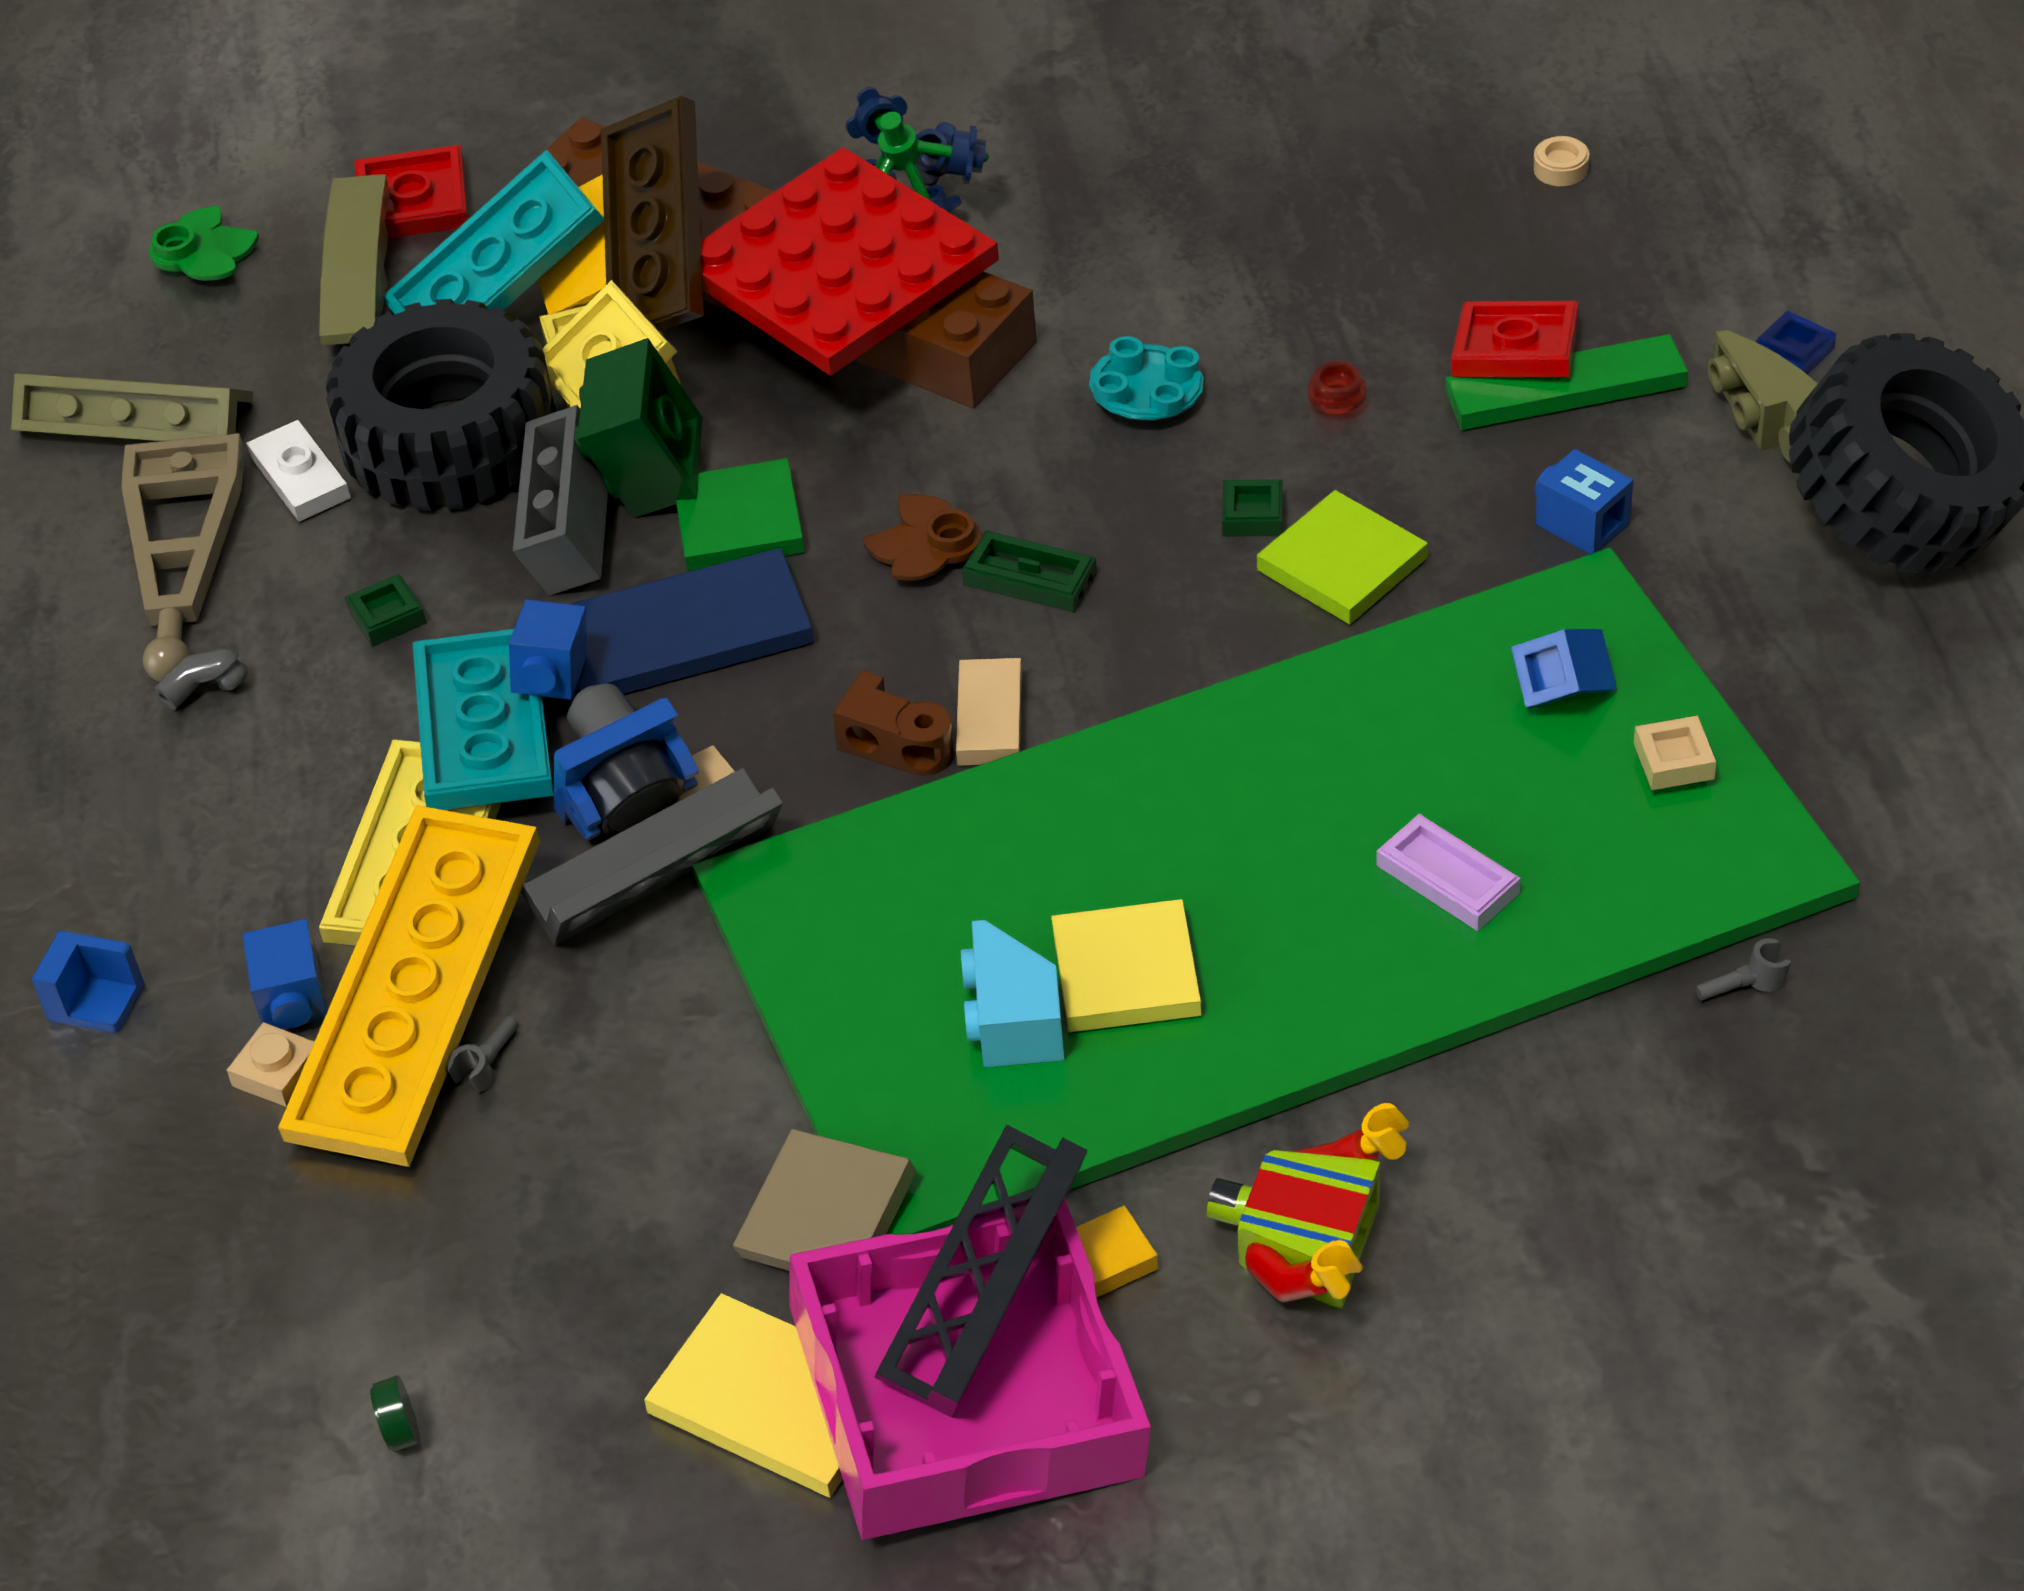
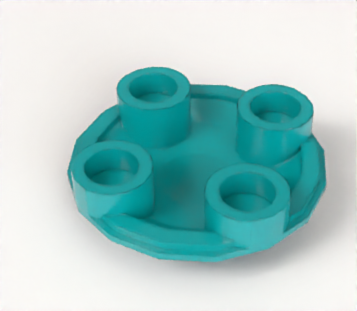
M1123 336L1112 340L1109 345V354L1102 357L1091 370L1089 389L1095 401L1111 413L1129 419L1158 420L1176 416L1191 408L1202 395L1204 377L1199 369V355L1194 349L1187 346L1168 348L1162 345L1143 344L1138 338Z

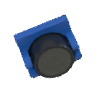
M661 698L556 750L554 755V810L564 826L572 822L576 830L586 841L601 835V830L604 834L615 836L670 807L683 792L698 786L695 775L699 774L698 767L688 747L677 732L678 714L668 698Z

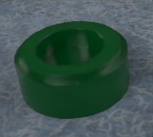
M399 1375L373 1383L372 1388H370L372 1406L387 1447L397 1452L420 1444L419 1429L414 1410Z

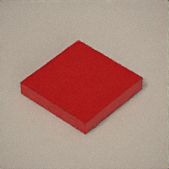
M461 145L354 161L355 177L387 175L390 195L385 223L389 239L458 229L469 219L464 158Z
M1464 302L1451 357L1452 377H1569L1579 323L1578 302Z

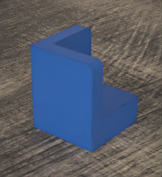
M1563 629L1511 647L1526 708H1539L1580 694L1606 693L1616 689V682L1602 629Z
M61 930L56 934L31 979L48 1021L111 1033L121 1030L145 985L133 950L128 943Z

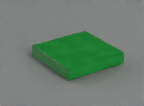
M788 458L698 473L696 498L676 500L687 572L781 548L784 556L805 552Z

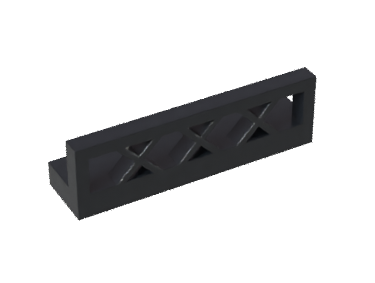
M1006 1124L874 1378L947 1416H953L1072 1186L1088 1152L1087 1149L1063 1137L1058 1147L1054 1149ZM1010 1149L1047 1167L1036 1189L1008 1196L1000 1168ZM993 1184L998 1200L981 1205ZM1027 1204L1017 1223L1013 1208ZM1002 1212L1010 1235L1004 1251L976 1259L967 1232L972 1221ZM959 1246H961L966 1262L949 1267ZM995 1266L985 1285L980 1270ZM970 1273L978 1297L976 1305L970 1314L943 1321L935 1296L939 1284ZM928 1307L933 1325L916 1330ZM963 1328L952 1348L948 1332ZM937 1336L945 1364L933 1386L897 1368L909 1344Z

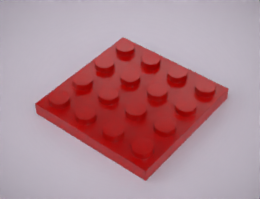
M842 147L701 240L702 285L704 292L832 376L999 261L998 243L845 147Z

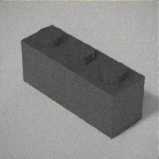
M577 405L528 421L525 425L513 553L549 596L599 580L602 573L608 489L603 475L591 459H585L577 447L574 434L575 427L579 425L580 408Z

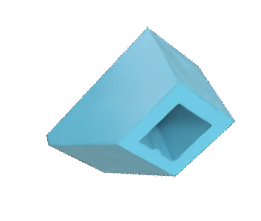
M986 920L972 921L973 948L961 949V964L964 989L976 988L977 1000L964 1001L967 1041H981L984 1068L1065 1060L1056 965Z

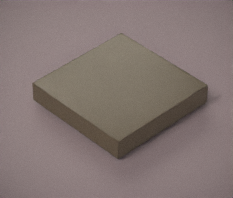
M791 1129L733 1247L741 1258L790 1271V1254L886 1235L917 1170L910 1159Z

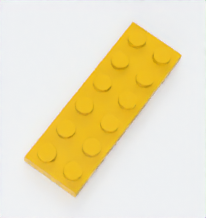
M415 806L278 1126L284 1142L410 1167L448 1073V1057L454 1049L458 1048L540 844L536 827L430 807Z

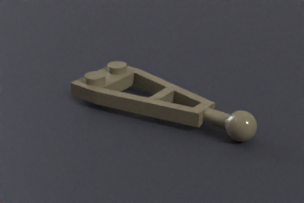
M239 433L125 445L121 481L122 494L144 610L149 625H158L157 638L151 641L144 651L143 666L146 673L159 683L186 656L191 654L188 646L181 640L182 624L198 621L242 491L244 447ZM213 493L199 536L151 541L144 500ZM189 567L180 594L161 595L157 570Z

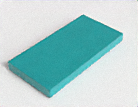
M546 150L384 294L382 298L394 314L405 311L404 306L420 302L421 306L434 305L438 299H452L455 304H465L467 300L482 302L487 306L488 310H492L495 306L504 310L604 221V217L560 163Z
M514 629L413 642L426 807L448 810L554 796L542 696L511 693L509 641Z

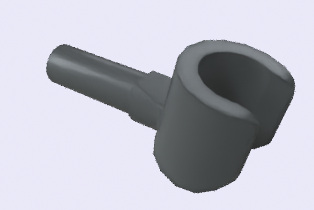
M1764 938L1754 945L1747 965L1739 967L1731 973L1696 985L1697 996L1700 1001L1732 989L1743 988L1748 985L1759 991L1775 992L1786 981L1792 960L1788 959L1779 963H1773L1777 959L1781 943L1777 939Z
M506 1016L485 1043H482L479 1047L467 1044L461 1045L452 1051L447 1060V1069L454 1083L461 1082L467 1071L474 1069L469 1077L474 1090L483 1092L492 1087L495 1077L490 1064L497 1057L498 1051L518 1028V1022L513 1017Z

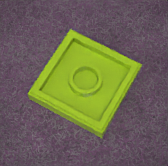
M1334 490L1257 554V570L1350 625L1428 558V542Z

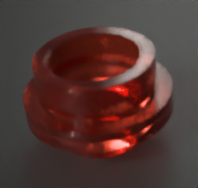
M1343 361L1328 362L1318 367L1314 376L1309 381L1308 398L1310 403L1320 411L1330 414H1344L1355 410L1364 402L1366 398V383L1360 376L1358 369L1352 364Z

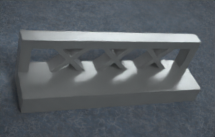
M741 768L525 883L521 893L553 946H556L693 871V864L725 854L772 829L783 802L773 787L760 794L744 768Z

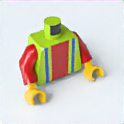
M1382 1103L1367 1113L1362 1122V1129H1358L1334 1142L1291 1152L1273 1150L1265 1154L1253 1187L1216 1178L1208 1198L1207 1218L1238 1226L1239 1264L1278 1301L1286 1303L1311 1297L1342 1309L1355 1273L1361 1272L1364 1268L1360 1258L1380 1205V1162L1375 1160L1378 1159L1379 1152L1390 1160L1403 1156L1407 1142L1398 1132L1406 1130L1409 1127V1121L1395 1105Z

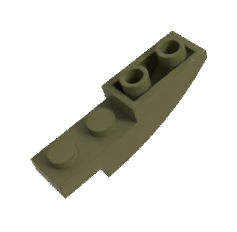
M1727 329L1716 332L1714 358H1710L1708 361V375L1714 390L1718 393L1723 392L1732 406L1733 416L1738 427L1741 430L1747 429L1760 451L1780 445L1784 458L1790 462L1789 449L1792 446L1789 443V432L1791 423L1796 418V411L1818 383L1800 368L1757 342Z

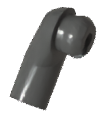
M226 647L190 654L153 690L166 706L176 710L204 682L215 679L221 689L233 690L245 680L248 675V669L237 659L239 654Z

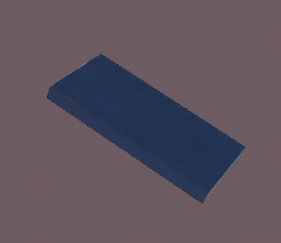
M781 548L570 603L571 605L586 606L587 657L574 691L575 695L589 686L600 684H613L625 694L814 643L811 623Z

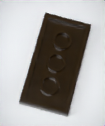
M679 96L601 129L606 285L613 281L659 332L704 316L695 101Z

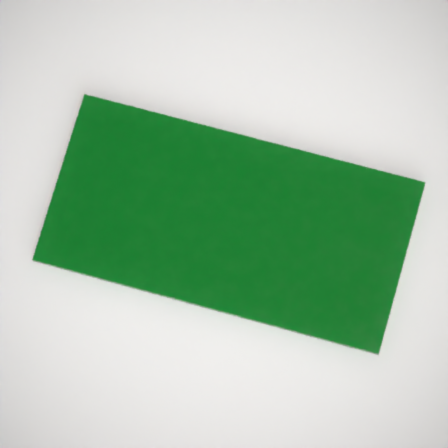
M1611 547L692 865L695 881L814 1134L910 1159L917 1170L887 1234L893 1235L931 1232L954 1225L1006 1124L1054 1149L1058 1147L1062 1137L1087 1149L1088 1152L1069 1189L1072 1190L1858 898L1860 881ZM1563 629H1602L1616 682V689L1606 693L1580 694L1539 708H1526L1511 647ZM1698 715L1716 760L1715 779L1651 790L1634 746L1635 726ZM1418 814H1421L1521 878L1520 894L1479 931L1471 928L1377 866V850ZM1182 899L1201 1000V1016L1068 1033L1051 916ZM986 920L1056 965L1065 1060L984 1068L981 1041H967L964 1001L977 1000L976 988L964 989L961 964V949L973 948L972 921ZM1010 1149L1000 1168L1008 1196L1036 1189L1047 1167ZM993 1184L981 1205L998 1200Z

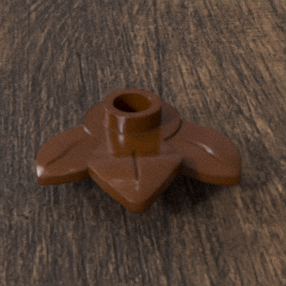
M901 494L898 497V509L902 524L863 537L864 547L871 556L885 564H893L891 568L892 578L912 581L935 575L947 564H956L968 560L980 542L981 530L967 512L952 509L946 500L920 494Z

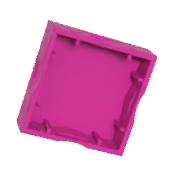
M1064 1199L952 1417L874 1377L953 1225L931 1232L903 1235L887 1234L790 1254L789 1307L861 1540L1145 1477L1151 1425L1120 1343L1111 1333L1100 1312L1095 1293V1276L1066 1199ZM1026 1206L1013 1209L1017 1223ZM1002 1212L973 1220L967 1231L976 1259L1004 1251L1010 1239ZM959 1246L949 1267L966 1262L961 1246ZM995 1266L980 1270L985 1285ZM970 1273L941 1282L935 1292L943 1321L970 1314L978 1301ZM928 1307L916 1330L933 1325ZM963 1328L948 1332L952 1348ZM935 1336L909 1344L897 1368L933 1386L945 1364L938 1337Z

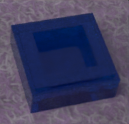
M1787 310L1755 342L1779 354L1808 375L1835 349L1836 333Z

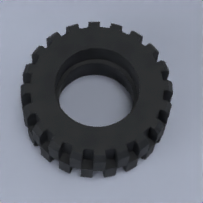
M438 299L434 305L421 306L420 302L404 306L405 311L392 315L388 312L376 318L373 327L369 329L362 327L349 341L350 347H342L327 376L326 391L328 396L326 400L344 465L349 474L358 480V484L375 496L381 494L382 499L388 503L403 507L405 502L412 503V507L416 510L432 511L434 506L446 505L448 510L465 508L464 502L476 499L483 503L495 498L496 491L504 487L510 490L520 483L526 422L556 412L542 346L535 339L534 333L518 319L515 320L514 316L496 306L492 310H488L487 306L482 302L467 300L465 304H455L452 299ZM463 399L444 407L421 409L441 401Z
M1895 333L1889 337L1887 335H1878L1863 339L1859 345H1853L1841 354L1796 411L1797 416L1792 421L1789 432V443L1792 446L1789 449L1792 473H1799L1800 475L1796 481L1803 500H1811L1815 506L1813 515L1823 527L1830 525L1840 534L1837 539L1849 549H1853L1855 546L1867 553L1866 559L1879 565H1886L1888 562L1896 564V570L1913 573L1920 572L1924 568L1926 573L1949 571L1952 567L1964 566L1974 560L2024 507V419H2022L2019 413L2021 411V403L2012 391L2006 393L1998 384L2001 378L1989 367L1984 371L1972 362L1974 356L1960 348L1952 351L1944 347L1945 341L1930 336L1916 340L1915 335L1912 333ZM1891 435L1915 448L1924 456L1934 470L1925 467L1910 457Z

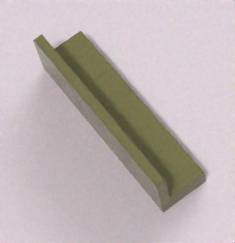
M14 373L11 430L151 441L235 434L237 402L252 403L253 392L230 388Z

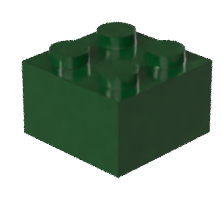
M649 338L586 359L583 386L579 389L581 408L579 425L575 427L574 432L575 441L582 456L587 460L591 459L603 475L605 485L611 496L615 499L620 498L633 518L675 505L676 500L696 498L703 417Z

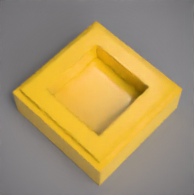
M1125 1205L1076 1227L1095 1276L1096 1298L1158 1270V1255Z

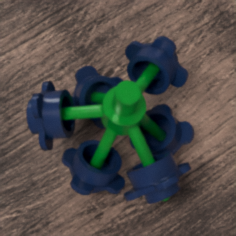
M874 87L862 89L857 95L859 104L856 112L846 122V130L852 138L858 139L864 136L869 142L879 145L881 151L879 159H867L865 161L896 180L897 177L893 170H905L915 192L949 213L960 206L962 201L958 195L948 198L943 186L934 185L945 174L962 176L963 183L969 184L971 172H982L983 163L988 161L989 155L985 152L986 140L977 139L976 126L970 125L969 132L957 130L954 125L948 122H941L937 125L936 129H925L916 135L911 126L903 124V115L907 112V103L900 95L887 97L880 95Z

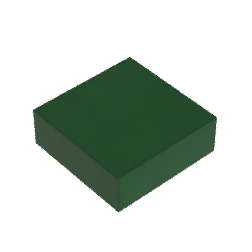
M1283 479L1223 480V537L1280 536L1282 534Z
M400 574L345 596L350 614L372 647L427 624L422 606Z

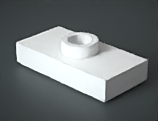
M299 420L246 443L250 458L298 522L351 498L347 483Z

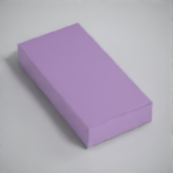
M1421 814L1413 818L1377 850V866L1476 931H1479L1520 894L1521 878Z

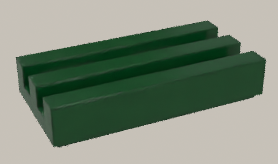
M985 530L980 542L962 569L963 585L1075 613L1079 606L1078 596H1084L1088 590V579H1094L1097 573L1096 557Z

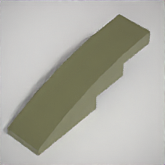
M386 174L332 178L322 253L319 319L321 345L349 343L351 337L362 327L367 329L373 327L375 319L382 316L384 305L382 297L386 294L387 289L384 260L389 239L385 223L390 195Z

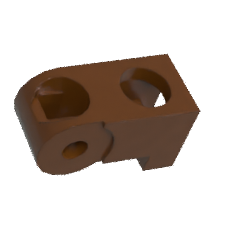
M861 670L833 711L837 750L923 776L937 774L945 770L952 762L954 756L950 714L946 708L938 703L929 701L912 703L908 699L885 692L884 677Z

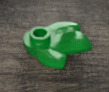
M218 205L209 206L186 213L178 222L168 223L156 229L151 236L149 255L153 265L159 269L171 272H184L188 277L198 280H219L237 272L235 262L244 259L252 252L259 240V235L255 230L223 226L220 207Z

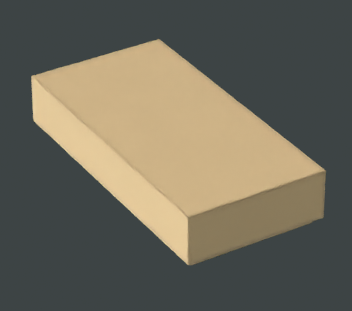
M1021 658L959 660L956 734L958 766L982 765L1020 752Z

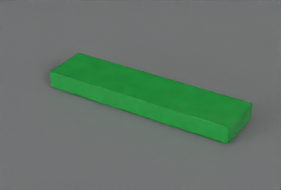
M1666 334L1573 352L1569 377L1448 376L1445 377V393L1461 430L1687 387L1688 370L1671 335Z

